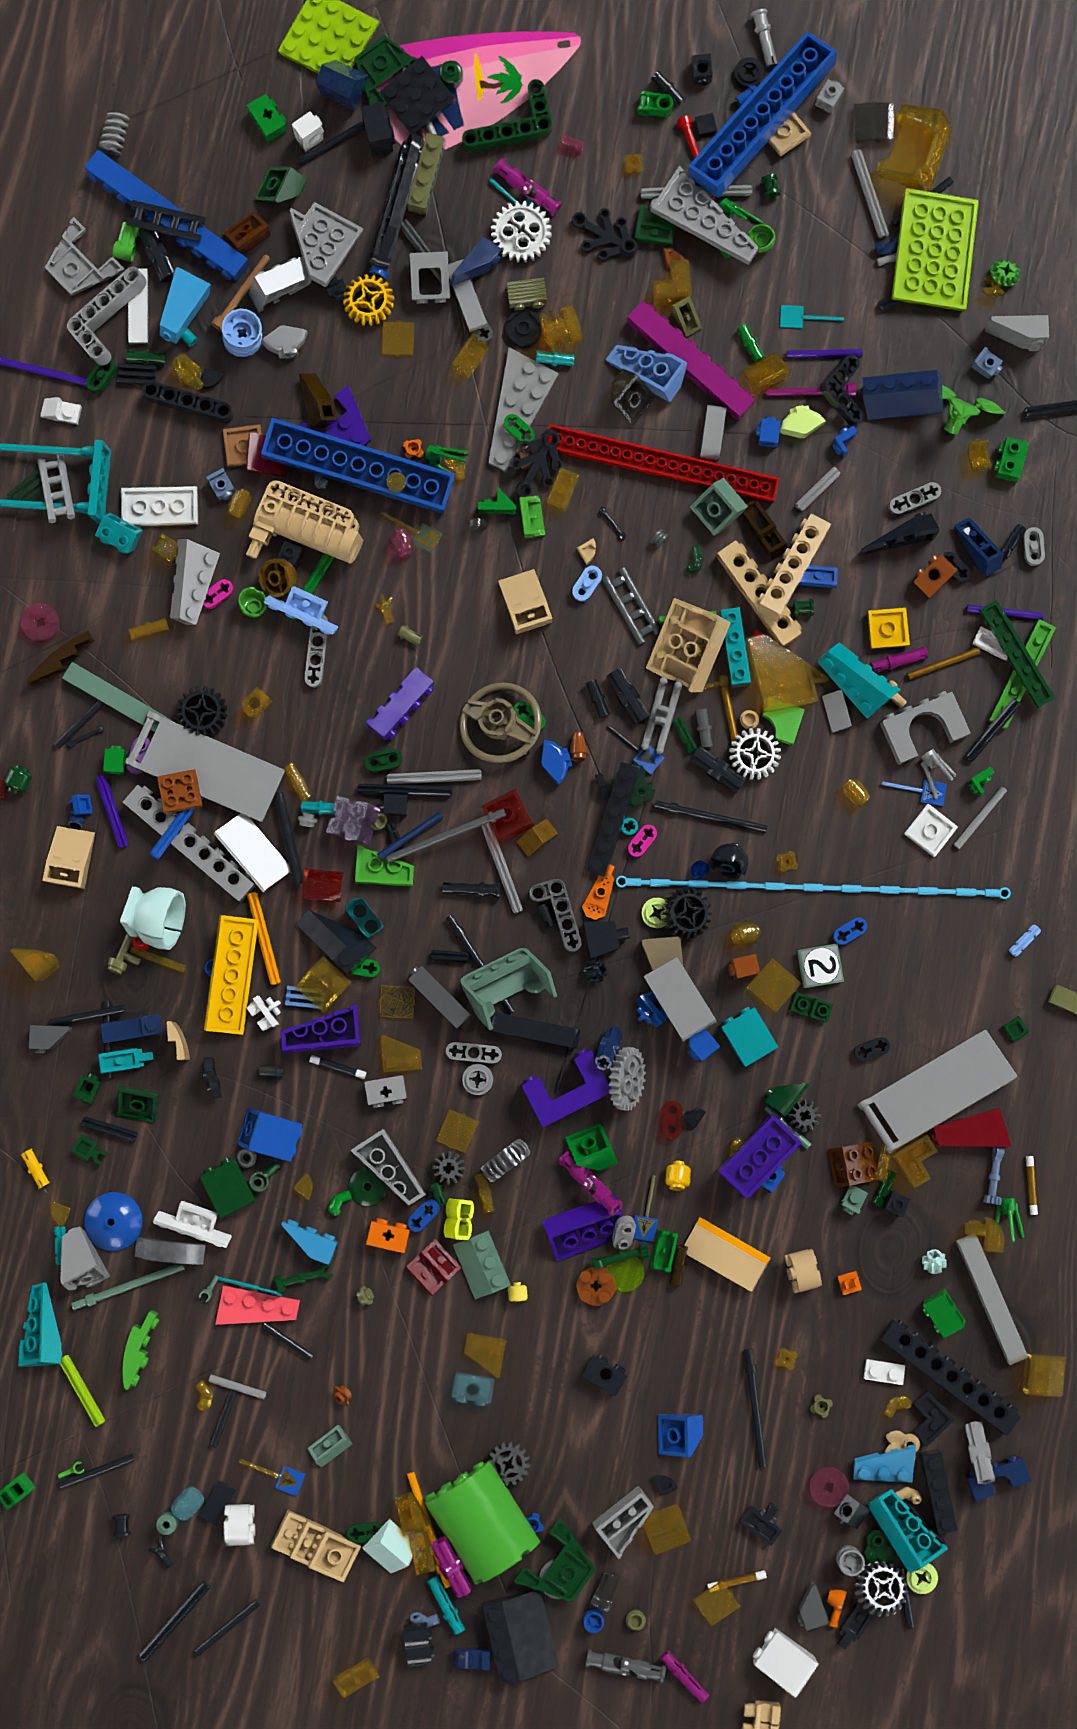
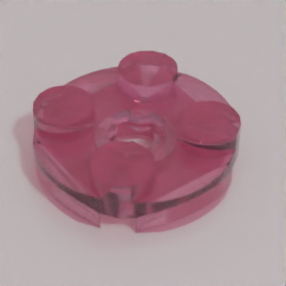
M34 603L23 613L21 627L24 633L36 642L50 640L59 632V616L50 605ZM44 618L46 624L37 627L38 623L36 621Z
M827 1466L818 1469L809 1481L811 1496L822 1506L836 1507L840 1505L849 1491V1483L846 1476L835 1467ZM826 1482L834 1483L833 1491L824 1490Z

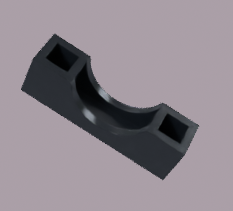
M939 1449L919 1452L921 1467L931 1501L934 1529L938 1534L958 1531L942 1452Z

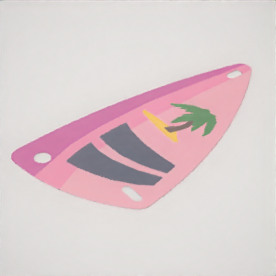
M501 32L439 38L400 45V47L417 59L422 55L438 76L441 65L446 61H456L463 69V82L461 85L454 89H448L457 101L432 121L437 135L445 137V149L462 142V135L466 130L493 125L527 101L529 82L533 79H539L545 85L579 48L581 39L576 33ZM570 40V47L558 48V42ZM400 71L394 77H392L387 82L378 87L377 90L381 91L386 85H388L393 79H395L400 73H402V71ZM533 88L531 91L536 93L539 88ZM387 103V106L384 108L389 110L390 122L395 135L394 138L402 144L403 141H406L410 132ZM426 127L422 129L424 141L428 133Z

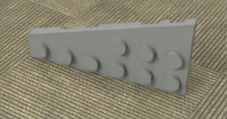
M679 166L651 207V212L749 265L759 247L735 226V222L731 218L728 219L723 210L705 191H701L695 185V181L691 177L689 178Z
M511 348L508 349L489 457V465L503 472L507 471L510 460L514 458L516 450L519 449V442L504 428L505 417L509 414H516L531 427L559 376V373L538 362L535 363L534 360ZM509 420V427L513 425L516 429H518V427L516 426V420ZM520 431L523 434L522 439L524 440L526 434L523 431Z

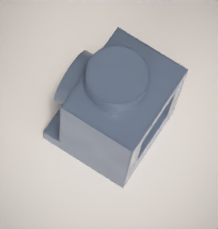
M985 347L971 367L990 380L993 375L996 377L1003 368L1000 366L1003 361Z
M223 468L206 477L219 501L230 499L233 493L236 492ZM220 483H225L223 487H218Z

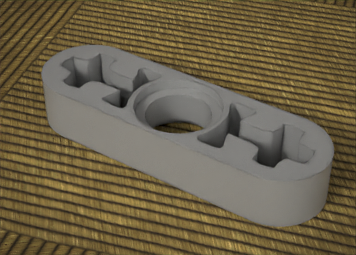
M931 482L895 497L889 503V511L892 515L900 516L935 501L941 494V487L937 483ZM930 487L932 490L936 489L935 496L932 494L926 495V500H924L923 494L927 493ZM911 495H918L920 502L918 504L911 503ZM903 498H906V504L900 508V511L897 508H893L895 502L902 504L905 501Z
M452 1042L446 1048L447 1056L453 1060L497 1063L502 1057L501 1050L496 1046ZM453 1045H456L459 1050H463V1046H467L465 1050L466 1058H462V1053H457L453 1057L449 1049H452ZM472 1047L478 1048L480 1052L479 1056L475 1059L470 1058L468 1055V1051ZM482 1048H486L485 1052H491L492 1049H495L499 1056L495 1057L494 1060H491L490 1056H485V1060H481Z

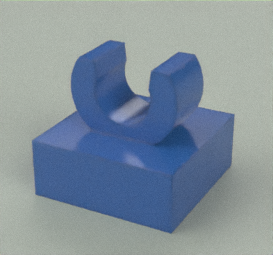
M77 794L71 796L72 800L69 801V804H73L74 809L70 811L71 814L89 815L93 813L90 795Z

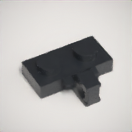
M212 1057L204 1058L201 1070L203 1078H207V1090L212 1092L214 1099L221 1098V1086L217 1075L215 1059Z
M771 1502L766 1510L762 1508L760 1511L750 1505L739 1521L771 1546L783 1531V1528L775 1523L777 1518L774 1515L779 1508L773 1502Z

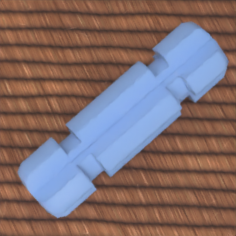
M1032 925L1028 932H1025L1018 939L1016 945L1009 949V952L1017 957L1022 952L1021 950L1025 949L1034 940V936L1036 937L1041 932L1039 927Z

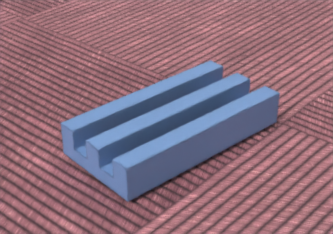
M287 986L285 1005L324 1009L326 990ZM291 990L321 993V997L291 994ZM290 998L320 1001V1005L290 1002Z

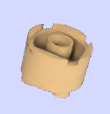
M812 1249L784 1255L786 1265L790 1267L786 1270L789 1280H793L792 1287L794 1293L822 1286L820 1271L817 1269V1260Z

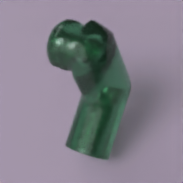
M701 545L692 547L694 563L688 564L690 573H698L701 570L704 561Z

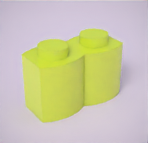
M448 1199L446 1204L447 1219L444 1224V1235L446 1238L469 1240L472 1233L470 1220L474 1213L473 1201Z

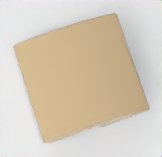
M168 1021V1041L176 1042L177 1060H190L187 1042L180 1027L176 1022Z

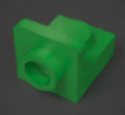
M991 766L968 780L970 783L968 786L973 794L980 796L985 793L979 783L981 782L983 785L992 779L990 776L995 772Z

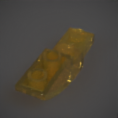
M412 1492L396 1496L403 1536H409L416 1575L436 1571L432 1554L433 1550L430 1546L435 1539L421 1505Z

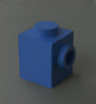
M766 417L761 420L760 424H757L755 436H759L758 446L777 447L781 421L776 420L774 417Z
M780 1165L761 1186L773 1193L786 1174L782 1171L783 1167Z

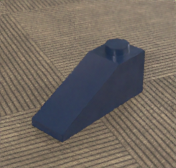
M483 236L453 272L449 284L454 286L488 272L492 266L496 267L501 260L500 253L502 248Z
M970 517L954 525L956 533L974 564L985 576L1001 569L1003 553Z

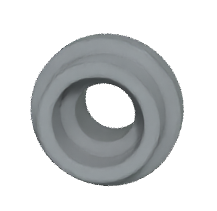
M303 813V816H298L299 824L302 826L314 827L315 823H317V818H314V814Z
M242 1149L237 1154V1162L241 1167L249 1168L255 1164L256 1154L254 1151ZM245 1154H248L250 1156V1160L248 1162L244 1161L243 1159Z

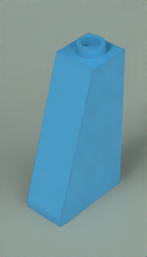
M179 267L175 269L160 322V336L175 344L178 342L209 297V283Z

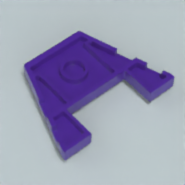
M347 385L335 395L336 400L347 412L322 433L365 446L371 441V438L351 390ZM305 422L300 425L301 427L310 429V427Z

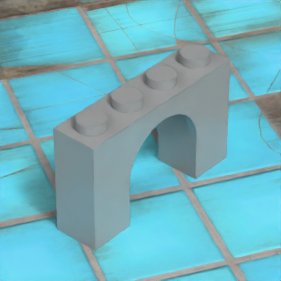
M946 691L935 695L936 699L931 701L928 698L918 702L919 706L912 708L908 706L901 709V713L898 715L891 713L883 717L884 721L880 723V726L898 765L915 759L918 756L910 738L909 726L913 718L919 715H931L938 719L950 743L971 734L953 692L947 694Z

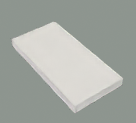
M198 487L121 488V519L134 526L198 525Z
M239 814L215 831L214 835L262 892L290 873L289 864L248 816Z

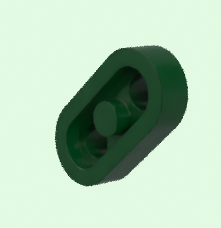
M111 359L106 365L97 364L86 380V386L91 392L100 393L106 388L117 372L116 363Z
M397 749L370 753L366 756L364 765L372 773L394 769L401 765L402 755ZM395 756L396 761L390 762L389 758ZM373 760L378 762L375 767L371 766V761Z

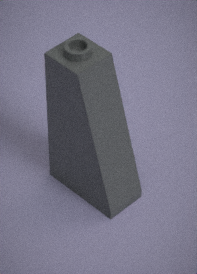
M416 966L408 974L410 976L408 980L457 1029L471 1016L422 966L420 968Z

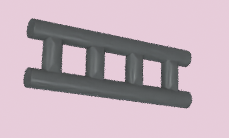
M623 567L619 570L620 577L611 581L609 576H607L602 581L638 644L641 645L646 642L643 636L652 631L658 636L661 629L626 568ZM625 582L630 592L620 597L615 587ZM635 599L639 609L629 613L625 603ZM644 615L649 625L639 630L634 620Z

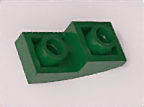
M794 992L788 1010L828 1023L833 1004Z

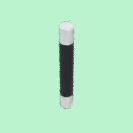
M311 1055L309 1061L361 1079H365L367 1073L315 1055Z

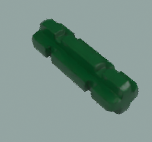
M678 717L673 720V725L678 729L677 732L683 744L686 745L687 752L692 753L697 750L695 742H692L693 738L687 726H684L683 718Z
M892 1170L886 1172V1178L882 1180L876 1192L877 1195H874L872 1203L879 1207L882 1206L884 1197H887L893 1185L892 1182L897 1177V1173Z

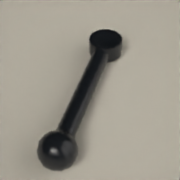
M601 507L599 509L600 514H603L619 534V539L625 540L626 533L621 532L607 514L606 508Z
M98 726L96 730L75 740H68L67 745L72 748L76 743L96 733H102L104 727Z

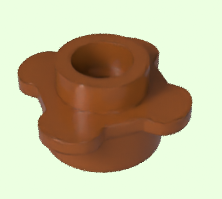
M335 1386L333 1388L335 1391L334 1399L339 1404L343 1403L345 1406H348V1400L352 1397L351 1392L345 1386Z

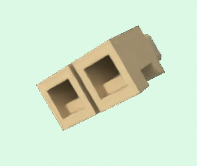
M755 1700V1704H745L744 1716L754 1717L753 1724L743 1723L742 1729H779L780 1703Z

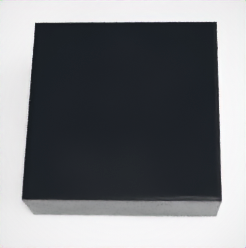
M713 113L695 117L699 137L717 133L718 130Z

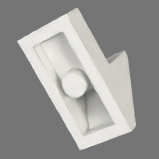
M59 397L45 398L40 417L78 425L82 407L81 405L63 402Z

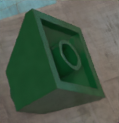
M269 166L254 200L256 202L278 203L297 197L303 191L307 179L291 167Z
M798 1083L775 1086L774 1089L770 1087L764 1095L766 1098L764 1102L780 1115L787 1116L809 1087V1084Z

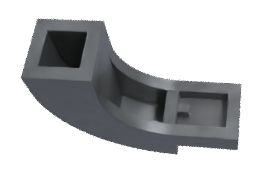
M137 1237L135 1257L181 1264L203 1265L205 1245Z

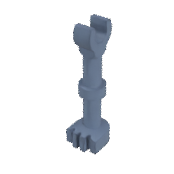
M992 1147L993 1163L991 1174L988 1177L990 1179L988 1195H985L983 1198L985 1203L1001 1205L1002 1198L996 1196L998 1180L1000 1181V1162L1004 1156L1005 1148Z

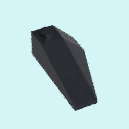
M925 512L915 514L910 520L863 547L860 551V556L934 540L940 532L939 526L932 514L926 515Z

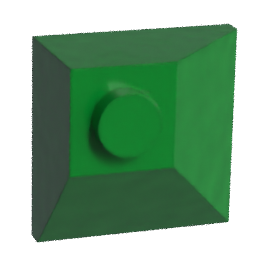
M601 1122L565 1137L577 1166L601 1171L618 1163Z

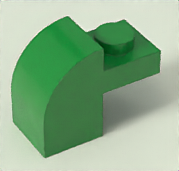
M23 1472L0 1491V1501L9 1510L36 1487L26 1473Z

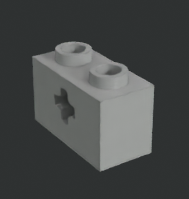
M404 1075L364 1082L368 1105L373 1104V1108L385 1106L384 1102L392 1101V1105L404 1103L403 1099L407 1098ZM385 1086L392 1091V1093L388 1094L387 1098L385 1095H381V1091L384 1090Z

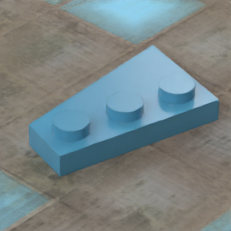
M915 1444L898 1450V1448L892 1449L891 1452L884 1454L875 1453L854 1458L853 1479L912 1483L916 1452Z

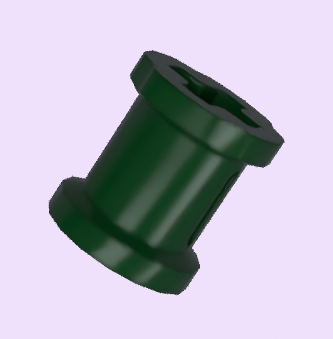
M769 174L761 178L765 187V198H775L781 195L777 185V174Z
M813 599L799 602L793 600L794 617L804 614L814 616Z

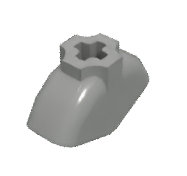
M282 325L264 337L261 343L268 351L279 355V358L288 359L298 355L297 350L305 343L308 332L304 329Z

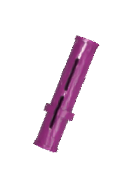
M922 647L894 656L888 655L884 659L870 662V665H872V671L875 673L887 669L894 670L895 667L927 659L928 655L926 654H928L926 647Z
M669 1650L660 1657V1660L671 1671V1675L673 1677L676 1676L700 1704L709 1697V1693L700 1686L684 1668L685 1665L677 1661Z

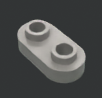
M1031 527L1023 535L1024 557L1029 565L1037 566L1045 558L1044 538L1040 529ZM1033 535L1035 537V541H1031L1029 536ZM1031 554H1035L1037 559H1032Z
M622 1216L615 1223L612 1243L617 1250H625L632 1244L636 1224L631 1216Z

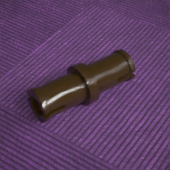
M676 1245L670 1284L675 1286H682L684 1269L687 1268L685 1262L688 1247L685 1245Z

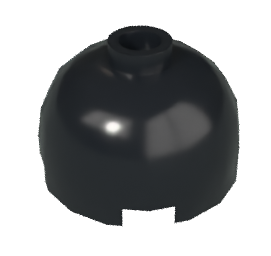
M737 843L720 845L714 850L709 861L712 870L717 868L723 871L722 876L739 879L740 875L745 876L749 864L747 853Z

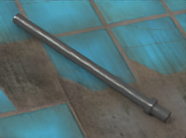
M505 810L488 812L486 816L393 852L386 856L388 862H392L489 822L494 823L497 819L506 816Z

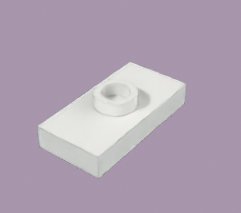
M981 626L972 645L1006 661L1008 658L992 631Z

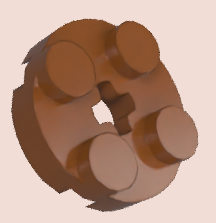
M591 1266L584 1270L577 1280V1291L580 1299L593 1306H600L610 1301L616 1292L614 1276L605 1267L595 1269ZM595 1281H598V1284L601 1285L598 1291L592 1287Z

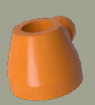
M830 1590L827 1603L834 1607L828 1624L831 1627H838V1620L847 1591Z

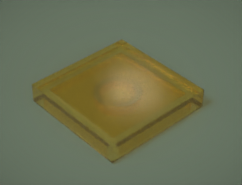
M772 958L747 988L773 1011L777 1012L800 986L801 982Z

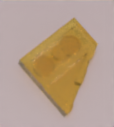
M381 1035L383 1072L422 1069L420 1049Z
M468 1333L464 1353L494 1376L500 1378L506 1339Z

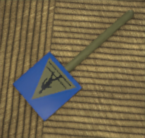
M655 1175L651 1179L645 1217L635 1215L634 1218L636 1224L634 1239L654 1242L658 1219L649 1217L656 1179Z

